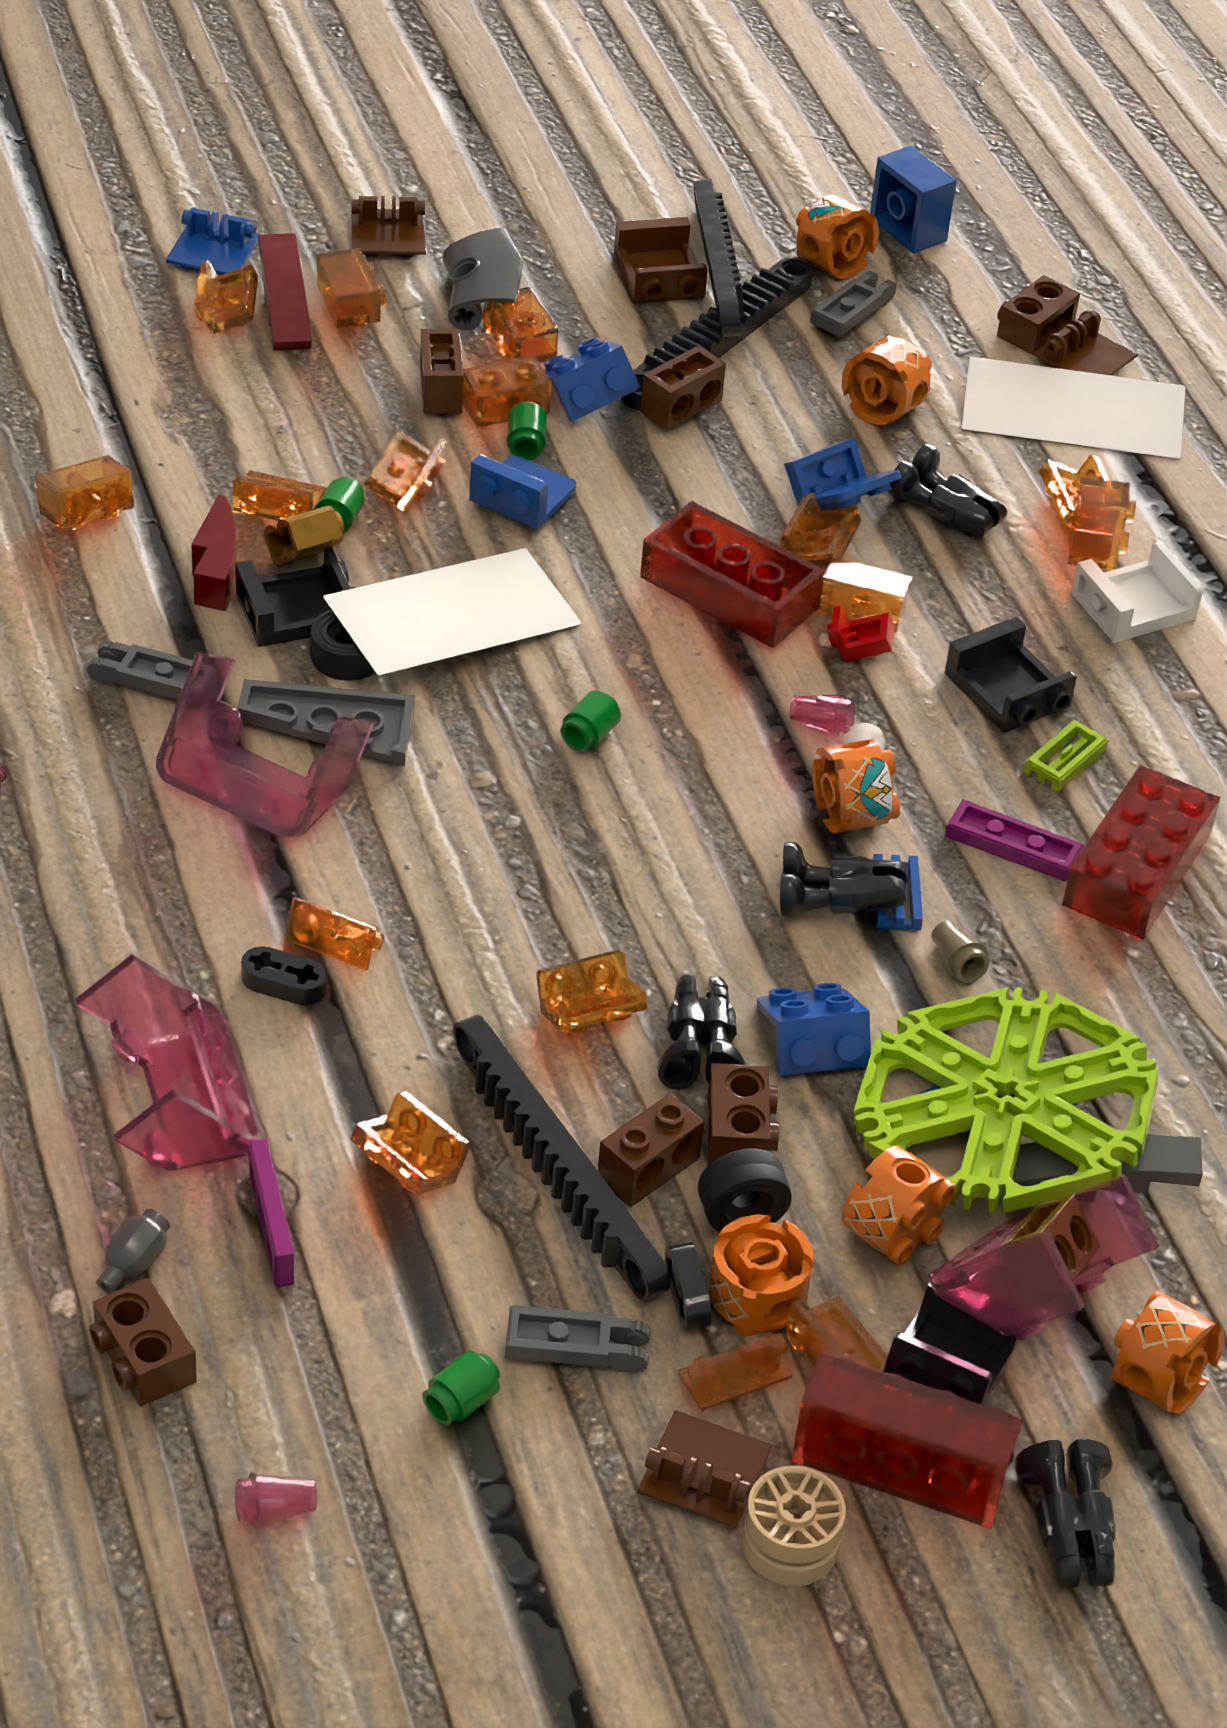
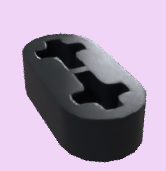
M265 946L254 947L242 956V982L248 989L254 992L299 1005L315 1004L325 996L326 970L315 960Z
M691 1242L666 1246L665 1265L669 1273L670 1290L682 1329L689 1330L709 1327L712 1316L710 1297L694 1244Z

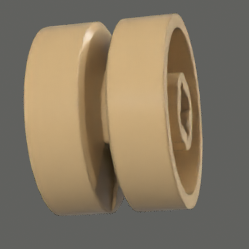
M803 1466L779 1467L765 1473L755 1482L749 1494L742 1547L746 1560L759 1575L780 1585L803 1586L822 1579L831 1571L838 1557L846 1516L845 1500L837 1485L821 1472Z

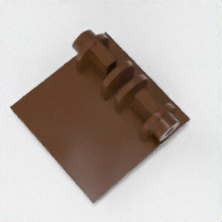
M359 196V199H352V254H364L367 256H375L377 254L426 255L425 200H418V197L415 196L399 197V209H396V196H392V209H385V196H381V209H377V196Z
M1086 310L1081 313L1078 320H1071L1068 324L1061 327L1058 333L1048 336L1046 344L1036 350L1033 356L1045 361L1054 368L1111 376L1134 360L1138 354L1098 333L1101 322L1099 313Z
M675 1410L657 1449L651 1447L645 1461L647 1470L637 1493L737 1529L748 1504L750 1491L759 1479L772 1445Z

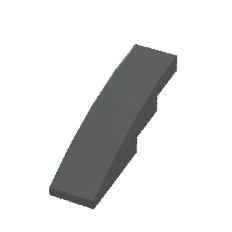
M1147 1134L1143 1157L1138 1156V1164L1133 1167L1124 1161H1119L1122 1163L1121 1179L1118 1181L1112 1180V1185L1075 1194V1197L1079 1200L1096 1201L1099 1189L1147 1194L1150 1182L1199 1187L1203 1175L1201 1137ZM1031 1142L1020 1145L1012 1179L1018 1185L1032 1186L1040 1184L1042 1181L1065 1175H1073L1078 1171V1167L1041 1144Z

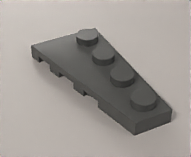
M244 679L238 704V721L405 766L415 709V695Z

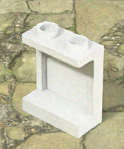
M1162 541L1152 544L1150 557L1147 561L1105 573L1092 559L1078 562L1071 594L1111 641L1116 643L1196 620L1203 596V588L1199 581L1180 563L1176 555L1172 554Z

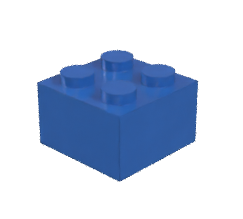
M912 145L879 156L877 158L870 213L876 217L878 226L915 254L947 241L957 180Z

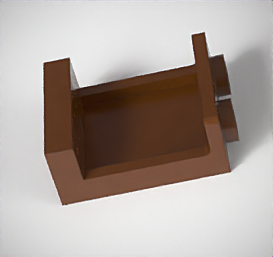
M688 217L616 222L614 254L633 304L705 298L708 269L704 263L697 264L689 245L691 224Z

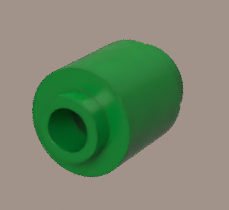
M522 402L514 405L509 410L507 446L513 455L532 460L538 457L546 444L547 414L540 405L532 402Z
M341 477L333 480L324 491L315 509L324 506L332 507L335 512L340 514L346 532L352 526L364 505L363 487L357 480L350 477Z
M597 690L590 691L563 719L560 732L565 743L577 751H585L596 747L621 720V712L616 700L607 693Z
M466 1351L429 1380L428 1389L422 1393L423 1402L430 1414L439 1423L448 1426L453 1421L462 1422L499 1392V1369L486 1354Z

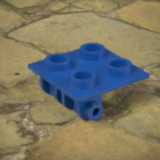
M192 207L190 210L185 209L181 221L182 224L187 226L167 256L166 263L180 265L188 269L195 268L214 272L221 276L237 277L255 247L260 233H256L257 225L251 223L249 218L229 217L228 214H223L219 224L218 212L213 211L210 216V211Z

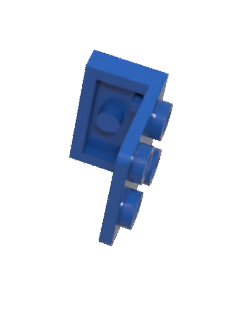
M593 338L580 344L577 347L579 352L567 358L562 354L549 359L543 364L545 369L537 373L540 381L553 385L568 420L572 422L641 388L622 345L608 342L607 340L599 341L598 338Z
M855 438L840 441L784 463L798 509L814 506L816 512L825 511L836 506L838 509L857 504L861 502L859 497L863 495L874 496L891 490L890 482L901 478L899 470L866 475Z
M479 454L471 462L469 500L535 529H538L576 492V481L517 455H511L500 463Z
M821 983L814 986V991L797 992L792 988H776L769 991V996L757 998V1008L774 1025L776 1072L780 1076L868 1065L871 1055L870 1012L850 992L841 988L840 984Z

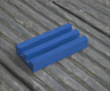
M874 854L873 859L883 860V854ZM891 855V860L901 861L900 855ZM909 855L908 862H905L908 865L911 919H905L904 905L894 908V918H887V911H875L876 928L921 930L923 914L918 856Z

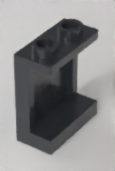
M332 547L324 549V563L320 567L265 577L258 576L252 560L235 563L236 596L258 647L310 638V629L314 620L323 612L331 609L323 596L356 588L350 586L346 563L338 561Z
M1017 616L951 641L944 672L1003 733L1020 726L1029 725L1035 720L1055 712H1061L1070 707L1077 679L1071 671L1055 676L1023 645L1026 625Z
M934 1275L927 1286L921 1307L904 1333H897L893 1339L881 1376L976 1419L1014 1356L1027 1316Z

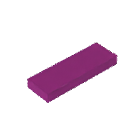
M962 799L948 822L945 831V837L1065 882H1068L1082 857L1085 845Z
M268 1139L250 1141V1145H248L249 1177L273 1282L277 1285V1288L294 1285V1250Z

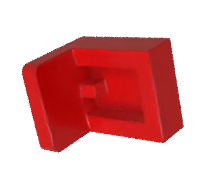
M839 605L833 607L832 623L827 625L828 638L833 648H839L845 662L865 657H875L892 651L894 622L889 612L849 621L843 606Z

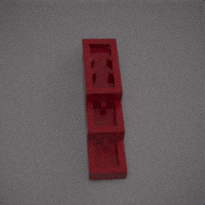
M296 234L258 235L265 302H267L269 326H271L273 351L311 349L312 337Z

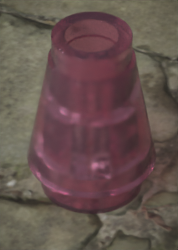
M844 694L795 695L790 706V719L839 736L840 733L849 732L850 727L853 726L856 709L855 701L846 699Z
M251 1472L248 1478L238 1479L236 1482L235 1507L238 1520L241 1523L251 1522L252 1526L256 1527L304 1514L305 1512L315 1511L317 1507L315 1481L313 1479L303 1480L302 1478Z

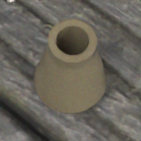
M951 921L941 922L933 929L932 940L938 947L950 977L963 983H972L980 979L987 972L989 958L988 951L983 944L957 928Z

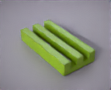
M1073 720L1025 761L1023 772L1029 776L1036 772L1038 774L1037 781L1045 784L1049 780L1052 782L1051 789L1059 792L1107 750L1109 739ZM1078 734L1082 736L1073 745H1068L1062 751L1061 755L1058 756L1053 762H1051L1049 765L1045 764L1050 758H1052L1057 752H1059Z

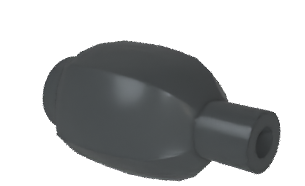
M146 1209L142 1215L128 1217L114 1233L106 1247L105 1258L107 1268L97 1279V1285L105 1292L112 1294L123 1279H133L142 1275L155 1262L166 1246V1232L170 1228L168 1220L153 1209Z

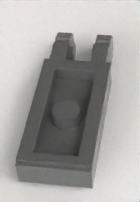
M870 270L866 271L857 279L853 278L816 306L811 312L810 323L826 330L828 333L842 337L880 306L884 307L890 302L896 293L897 285L895 282L887 279V281L885 280V282L876 287L877 273Z
M108 640L103 642L97 649L99 658H92L86 666L87 674L93 680L101 681L103 684L112 685L116 682L117 684L195 705L212 680V667L209 664L134 644L130 646L118 642H109Z
M513 1305L510 1306L505 1358L606 1368L608 1365L617 1372L630 1371L631 1373H638L647 1369L649 1364L648 1352L645 1351L646 1349H642L641 1345L645 1346L646 1343H649L651 1330L650 1326H647V1323H643V1321L611 1317L612 1314Z

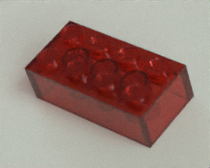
M690 501L643 539L640 578L771 648L776 647L820 608L825 569L694 501Z
M1140 764L1070 867L1062 906L1144 940L1210 837L1221 797Z
M821 1351L802 1398L791 1461L992 1529L1009 1479L1024 1419L1008 1414L999 1408L987 1407L957 1397L949 1391L936 1390L909 1381L900 1375L888 1374L858 1364L850 1358L837 1357Z

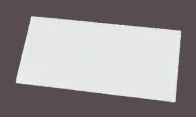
M970 357L961 429L1181 459L1185 386Z
M526 548L323 596L377 675L582 624Z

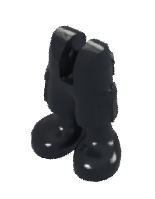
M930 443L924 444L918 450L912 464L904 460L894 469L900 471L901 478L890 482L892 488L888 491L890 496L905 503L911 502L925 507L927 515L946 524L954 525L956 529L965 532L969 536L983 537L1007 516V509L1002 503L985 493L977 484H974L963 475L952 474L948 479L943 477L938 471L940 452Z
M784 842L783 874H781L780 878L781 916H798L805 911L828 907L833 914L859 913L866 910L890 911V909L903 906L906 903L908 865L905 862L835 855V857L831 858V868L817 867L807 863L799 844Z
M696 975L681 976L677 981L674 1001L667 1015V1031H669L672 1041L675 1042L664 1051L657 1065L658 1076L663 1085L676 1090L690 1087L699 1075L701 1050L698 1041H704L708 1047L705 1059V1075L708 1085L711 1063L746 1065L740 1052L731 1044L737 1035V1019L735 1010L730 1003L728 985L721 977L710 976L706 998L698 997Z
M1077 1439L1068 1447L1066 1453L1069 1477L1076 1483L1077 1498L1067 1493L1065 1454L1060 1440H1047L1023 1449L1014 1460L1016 1475L1024 1483L1040 1485L1044 1493V1497L1038 1501L1034 1510L1039 1527L1038 1532L1044 1546L1048 1549L1054 1576L1059 1587L1079 1586L1081 1576L1080 1558L1085 1559L1091 1586H1111L1115 1578L1113 1542L1115 1540L1116 1525L1114 1522L1112 1500L1110 1497H1106L1104 1492L1100 1491V1480L1111 1472L1113 1465L1108 1447L1101 1442L1091 1439Z

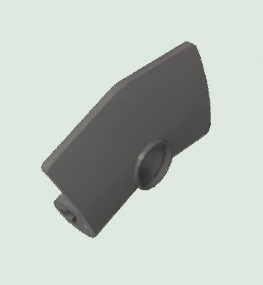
M494 228L474 233L450 244L445 249L443 263L448 271V277L454 285L448 318L454 327L461 330H473L478 327L482 320L485 302H517L523 259L505 228Z

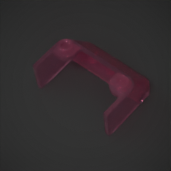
M196 652L157 754L156 769L158 775L164 782L280 837L302 836L349 788L374 722L367 719L337 717L323 754L312 762L307 776L303 777L237 746L243 729L242 717L234 706L220 700L235 659L228 656Z
M133 954L75 998L77 1006L110 1025L113 1036L111 1044L117 1055L124 1061H133L143 1067L153 1104L114 1134L117 1143L144 1157L155 1168L177 1171L248 1156L250 1141L266 1139L231 1028L223 1014L213 1004Z
M1123 1174L1074 1193L1100 1245V1248L1087 1262L1089 1268L1076 1276L1074 1280H1072L1049 1230L998 1249L1001 1243L1029 1212L996 1226L928 1274L927 1278L936 1296L1003 1336L1014 1334L1017 1341H1021L1043 1331L1046 1328L1045 1322L1082 1309L1085 1305L1079 1293L1090 1290L1105 1282L1106 1279L1103 1273L1112 1266L1156 1250L1159 1244L1126 1175Z

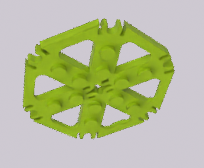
M1009 987L907 1012V1018L900 1016L897 1019L898 1034H893L886 1029L882 1030L881 1040L877 1037L875 1038L853 1111L854 1125H856L857 1134L863 1133L864 1148L866 1151H869V1156L874 1159L893 1146H900L906 1150L915 1144L971 1130L961 1169L952 1177H946L957 1186L956 1193L949 1204L955 1207V1200L962 1193L963 1209L969 1210L972 1200L984 1197L988 1199L989 1212L995 1213L999 1208L1000 1198H1003V1213L1064 1198L1072 1194L1075 1195L1112 1185V1180L1118 1181L1122 1178V1163L1119 1161H1124L1133 1167L1138 1164V1156L1143 1157L1158 1085L1155 1059L1147 1060V1046L1145 1043H1141L1140 1037L1054 992L1052 1003L1048 1004L1047 990H1041L1040 996L1036 1000L1028 1001L1023 999V988L1017 987L1013 991V1000H1010ZM983 1020H992L999 1024L990 1059L942 1032ZM1057 1028L1069 1029L1102 1047L1041 1063L1047 1036L1050 1031ZM899 1068L912 1070L941 1087V1089L894 1101L881 1102L888 1075L893 1070ZM1113 1093H1125L1133 1098L1129 1124L1126 1130H1116L1071 1105ZM1023 1135L1069 1160L1078 1167V1171L1073 1175H1065L1042 1181L1040 1184L1032 1186L1018 1185L1012 1179Z

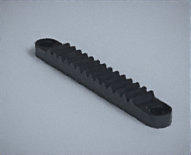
M711 178L694 180L693 187L697 218L722 338L741 335L740 318L744 317L742 283L740 281L722 193L714 192Z
M787 257L777 262L768 270L762 268L759 276L756 274L752 275L751 281H744L742 286L744 317L740 318L741 335L722 338L716 308L709 307L707 315L701 313L698 321L693 319L689 328L686 326L682 328L680 335L677 333L673 334L672 340H665L662 348L657 346L653 355L650 353L646 354L644 362L633 370L641 387L639 389L642 390L645 373L698 345L717 358H720L808 291L812 285L813 265L800 257ZM633 391L621 397L623 403L629 408L641 410L642 392Z
M477 1014L456 1022L453 1026L455 1044L462 1059L476 1077V1093L485 1094L484 1104L486 1107H494V1118L496 1120L504 1119L503 1130L505 1133L513 1132V1144L515 1146L523 1145L522 1156L524 1159H532V1170L534 1172H542L541 1182L543 1185H552L551 1196L553 1199H562L561 1210L563 1212H572L571 1223L573 1226H582L581 1237L583 1240H592L591 1251L593 1254L602 1253L601 1265L603 1267H615L632 1292L643 1302L669 1291V1273L659 1252L487 1021Z

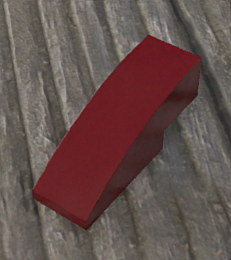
M218 495L191 544L192 576L194 580V605L226 612L236 583V525L227 496Z

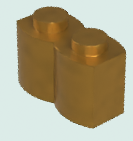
M324 506L281 519L278 523L268 525L264 530V537L272 561L277 565H281L323 552L324 549L338 546L342 542L345 528L340 514L335 512L332 507Z

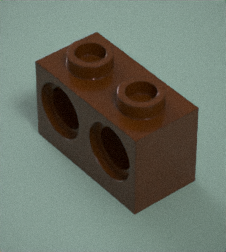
M1045 275L1041 276L1031 285H1026L1012 299L1006 300L1001 305L997 314V319L999 320L997 337L1033 355L1036 350L1046 344L1048 336L1058 333L1061 327L1076 318L1080 292Z
M421 329L420 376L423 413L439 415L462 413L464 373L459 329Z
M698 345L645 373L643 376L640 412L666 430H669L722 401L726 363Z
M711 1063L707 1094L708 1165L719 1157L737 1150L753 1148L766 1151L778 1150L779 1123L770 1122V1114L776 1115L778 1087L769 1086V1066Z
M669 1093L600 1141L598 1172L615 1195L631 1208L700 1159L704 1120Z
M1072 1194L1031 1209L1001 1243L998 1249L1024 1301L1042 1295H1044L1046 1300H1052L1070 1291L1073 1288L1071 1282L1076 1276L1089 1268L1087 1262L1100 1248V1245L1075 1195Z
M150 1278L93 1301L94 1324L89 1325L92 1341L100 1354L108 1353L113 1361L111 1366L117 1384L122 1391L130 1389L140 1407L197 1382L196 1351Z

